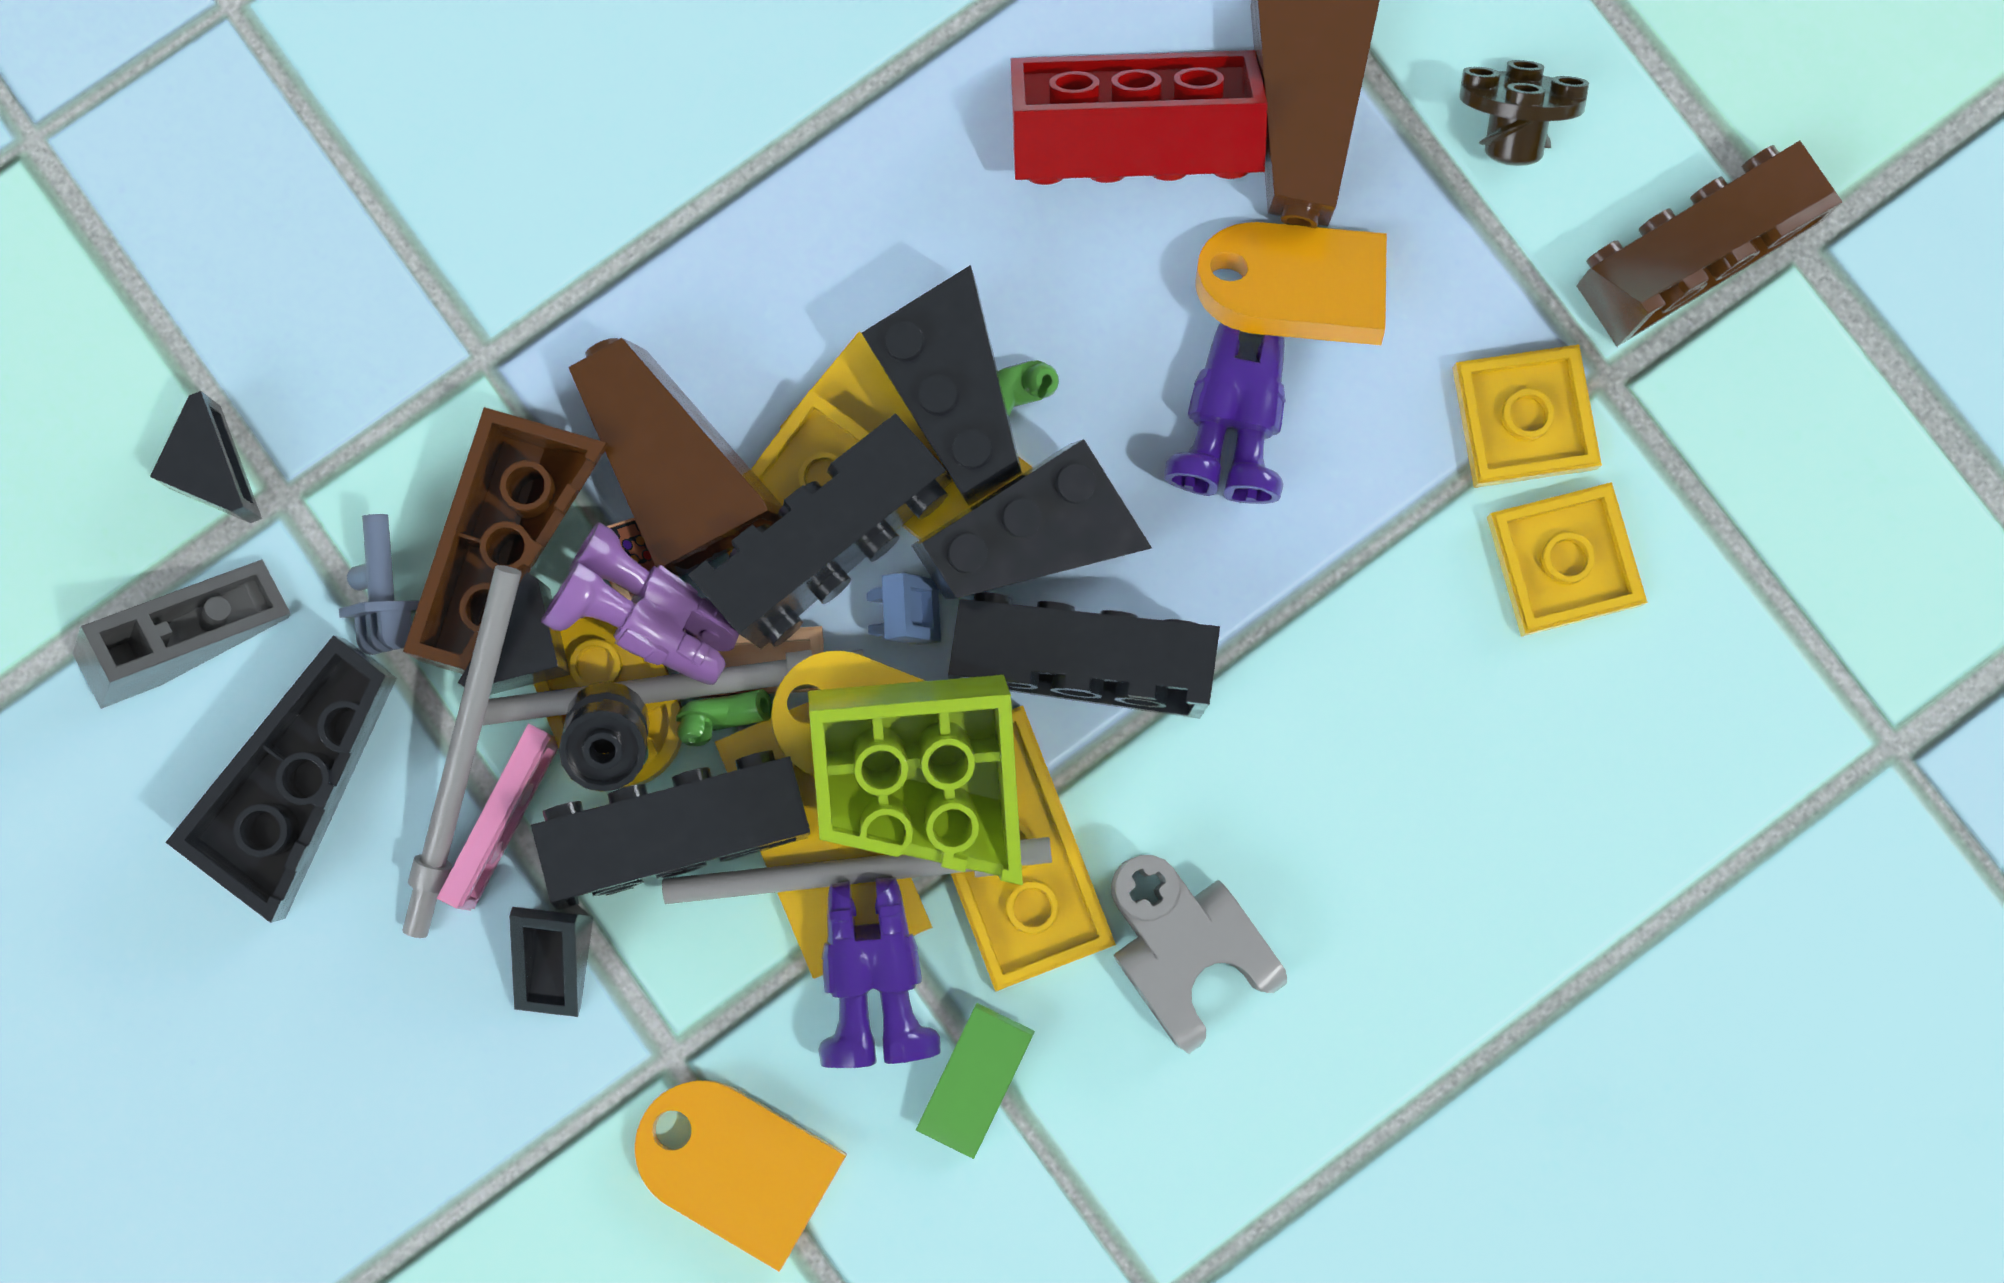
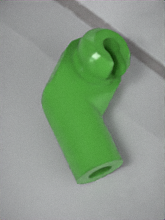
M1039 360L1026 361L998 371L1009 417L1016 406L1050 397L1055 393L1059 384V376L1056 370L1051 365Z
M764 689L728 696L689 701L679 710L676 716V721L680 722L677 729L678 738L689 746H703L712 739V731L768 721L771 718L772 700Z

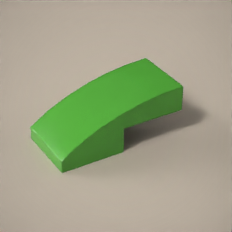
M976 1003L915 1131L974 1159L1035 1031Z

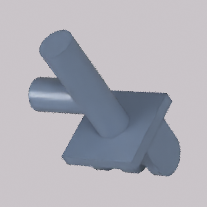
M388 514L362 516L366 563L352 567L347 574V581L351 588L358 591L368 590V602L339 608V618L355 617L357 645L362 652L369 655L405 647L412 626L411 613L416 612L420 601H395Z

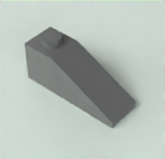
M263 559L82 625L73 650V656L102 709L175 679L286 620L291 613Z

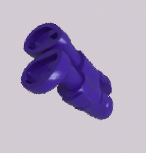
M1220 322L1211 344L1205 368L1199 372L1194 382L1195 386L1188 409L1189 418L1199 427L1197 435L1187 453H1177L1169 457L1166 461L1164 479L1169 484L1194 494L1203 496L1215 495L1218 491L1221 474L1220 459L1226 429L1233 427L1238 432L1232 465L1226 479L1223 493L1224 498L1229 501L1248 504L1275 503L1281 498L1283 481L1277 472L1265 467L1263 455L1264 440L1280 433L1284 403L1286 402L1284 385L1281 383L1285 338L1282 336L1263 335L1256 353L1257 362L1238 359L1235 356L1238 355L1240 346V330L1230 328Z
M896 877L876 878L877 898L875 911L876 914H879V923L855 925L854 916H857L856 905L852 899L850 880L830 884L827 906L828 939L824 943L822 953L823 981L825 993H831L832 997L839 998V1021L835 1034L824 1039L819 1045L818 1052L822 1067L861 1068L877 1063L875 1040L871 1032L867 993L872 989L879 991L881 998L884 1063L899 1064L934 1057L941 1052L938 1032L931 1027L921 1026L913 1014L908 991L914 989L916 984L922 982L917 951L918 946L913 934H909L902 894Z

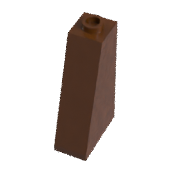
M1380 0L1251 1L1254 50L1268 102L1264 172L1268 214L1281 216V221L1287 225L1307 226L1310 228H1316L1318 224L1328 226L1336 209Z
M610 338L591 346L585 352L586 358L568 367L600 441L607 442L609 445L605 453L656 567L661 565L673 574L682 577L696 569L706 560L710 562L733 550L732 540L752 524L756 528L763 524L772 526L781 519L778 516V512L782 507L781 503L647 350L624 338Z

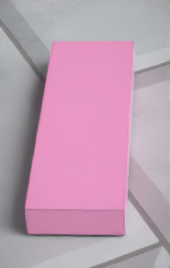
M528 723L436 899L456 909L468 911L475 909L558 750L557 741H555L554 736Z

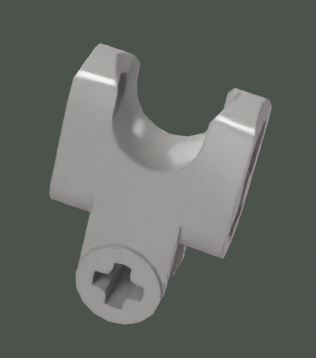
M1140 855L1123 862L1115 871L1111 881V896L1116 907L1138 937L1113 954V956L1173 1043L1187 1054H1191L1201 1047L1207 1036L1206 1027L1197 1015L1192 1003L1194 982L1205 968L1216 963H1226L1234 966L1244 975L1252 988L1266 993H1275L1287 984L1285 968L1237 900L1220 880L1215 881L1199 894L1193 896L1175 869L1165 859L1154 855ZM1136 871L1143 877L1154 874L1158 877L1160 884L1153 890L1158 900L1154 904H1151L1147 899L1132 900L1129 892L1136 886L1135 880L1132 877Z

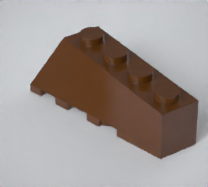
M1801 140L1781 152L1777 150L1775 145L1765 148L1741 166L1745 172L1742 176L1727 184L1722 176L1714 179L1690 197L1694 204L1693 206L1676 216L1671 208L1660 212L1638 229L1642 237L1624 248L1619 240H1615L1586 260L1590 269L1576 287L1617 347L1819 224L1842 203V200Z
M486 407L483 408L403 650L404 653L420 662L460 674L464 673L472 660L495 566L503 565L521 571L519 583L526 572L530 573L609 446L607 442Z

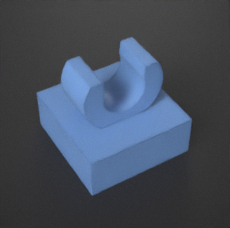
M904 572L883 575L882 588H874L867 593V601L883 603L884 615L883 623L868 626L869 634L885 637L887 640L916 645L941 642L939 592L932 578Z

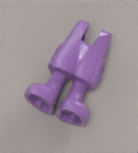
M599 522L596 523L574 557L568 570L570 573L549 604L542 618V623L553 630L562 631L568 629L583 617L600 619L617 627L613 636L616 640L615 644L644 658L646 662L656 665L662 664L686 677L708 685H714L726 665L723 656L718 651L734 649L739 637L738 632L712 602L698 596V591L689 583H685L661 565L654 566L647 571L625 552L618 536L612 529ZM603 579L616 583L634 594L631 601L606 584Z

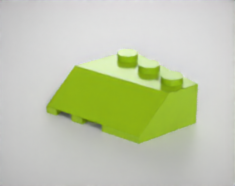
M1004 675L808 691L820 840L899 857L903 854L938 862L943 868L965 872L966 869L999 876L1001 881L1023 885L1011 693Z

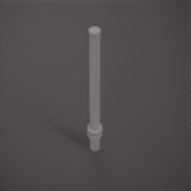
M495 566L422 854L416 855L413 859L408 884L413 890L402 932L410 937L426 938L428 936L437 902L436 898L452 870V863L447 859L521 577V571L512 567Z
M863 649L847 651L864 656ZM812 651L786 653L785 660L725 667L714 685L699 682L681 673L614 683L626 685L639 694L644 704L779 686L786 674L795 665L812 656ZM800 685L794 688L792 691L816 687L811 685ZM587 686L489 699L482 726L566 715L569 703L580 690Z
M1049 837L1020 840L1022 866L1052 863ZM903 854L899 857L876 855L663 878L662 893L665 904L830 887L832 883L849 880L850 884L876 882V878L896 877V879L961 873V871L943 868L938 862ZM974 871L975 878L994 876L992 874Z

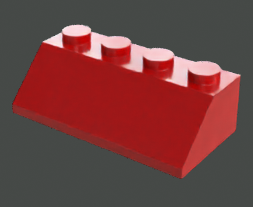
M1255 50L1010 58L1015 180H1029L1034 184L1051 185L1060 182L1062 179L1091 178L1096 182L1113 183L1122 180L1124 177L1152 176L1158 180L1175 181L1184 178L1186 175L1214 174L1220 178L1237 179L1246 176L1248 173L1265 172L1268 102Z

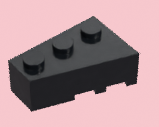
M969 265L862 332L871 351L968 506L1022 474L978 285L972 267Z
M1084 439L1066 445L911 545L945 599L961 598L1152 549Z

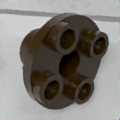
M1511 60L1507 62L1506 71H1497L1486 67L1464 68L1459 98L1467 106L1490 114L1487 135L1479 144L1485 145V153L1491 159L1510 166H1528L1539 162L1543 158L1545 148H1551V140L1547 134L1549 121L1573 119L1585 112L1589 82L1572 76H1544V65L1527 60Z

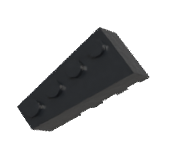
M896 413L830 464L827 469V473L832 478L823 486L818 481H812L805 486L802 485L784 499V504L778 512L780 520L772 526L763 524L756 528L752 524L732 540L734 549L729 555L730 559L714 570L706 560L688 574L738 634L760 649L769 642L776 647L789 639L803 624L799 616L817 600L822 604L833 600L851 582L852 579L848 573L866 557L871 562L882 557L899 540L900 536L896 531L914 515L919 520L927 517L947 498L948 493L944 488L952 482L947 470Z
M990 592L976 593L973 600L959 599L948 671L949 679L1004 675L1010 692L1197 719L1202 717L1210 705L1220 626L1204 625L1178 619L1157 620L1138 618L1135 614L1115 610H1102L1100 614L1075 611V607L1072 605L1053 601H1038L1037 607L1011 604V597Z
M333 635L165 843L268 922L273 923L286 919L397 678L350 641Z
M773 750L758 752L735 760L737 770L712 777L710 767L698 768L671 777L674 787L648 794L646 784H639L608 793L609 804L583 810L582 802L575 801L543 810L545 821L532 824L531 829L550 903L557 910L579 905L578 896L592 892L593 896L605 894L610 896L634 889V886L644 883L643 878L656 875V879L672 878L707 866L706 861L719 858L720 862H726L808 838L810 828L790 756L775 760Z

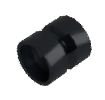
M606 681L593 683L575 695L568 705L559 746L561 765L571 780L585 789L605 792L618 790L635 779L643 768L650 724L647 707L639 694L626 685Z

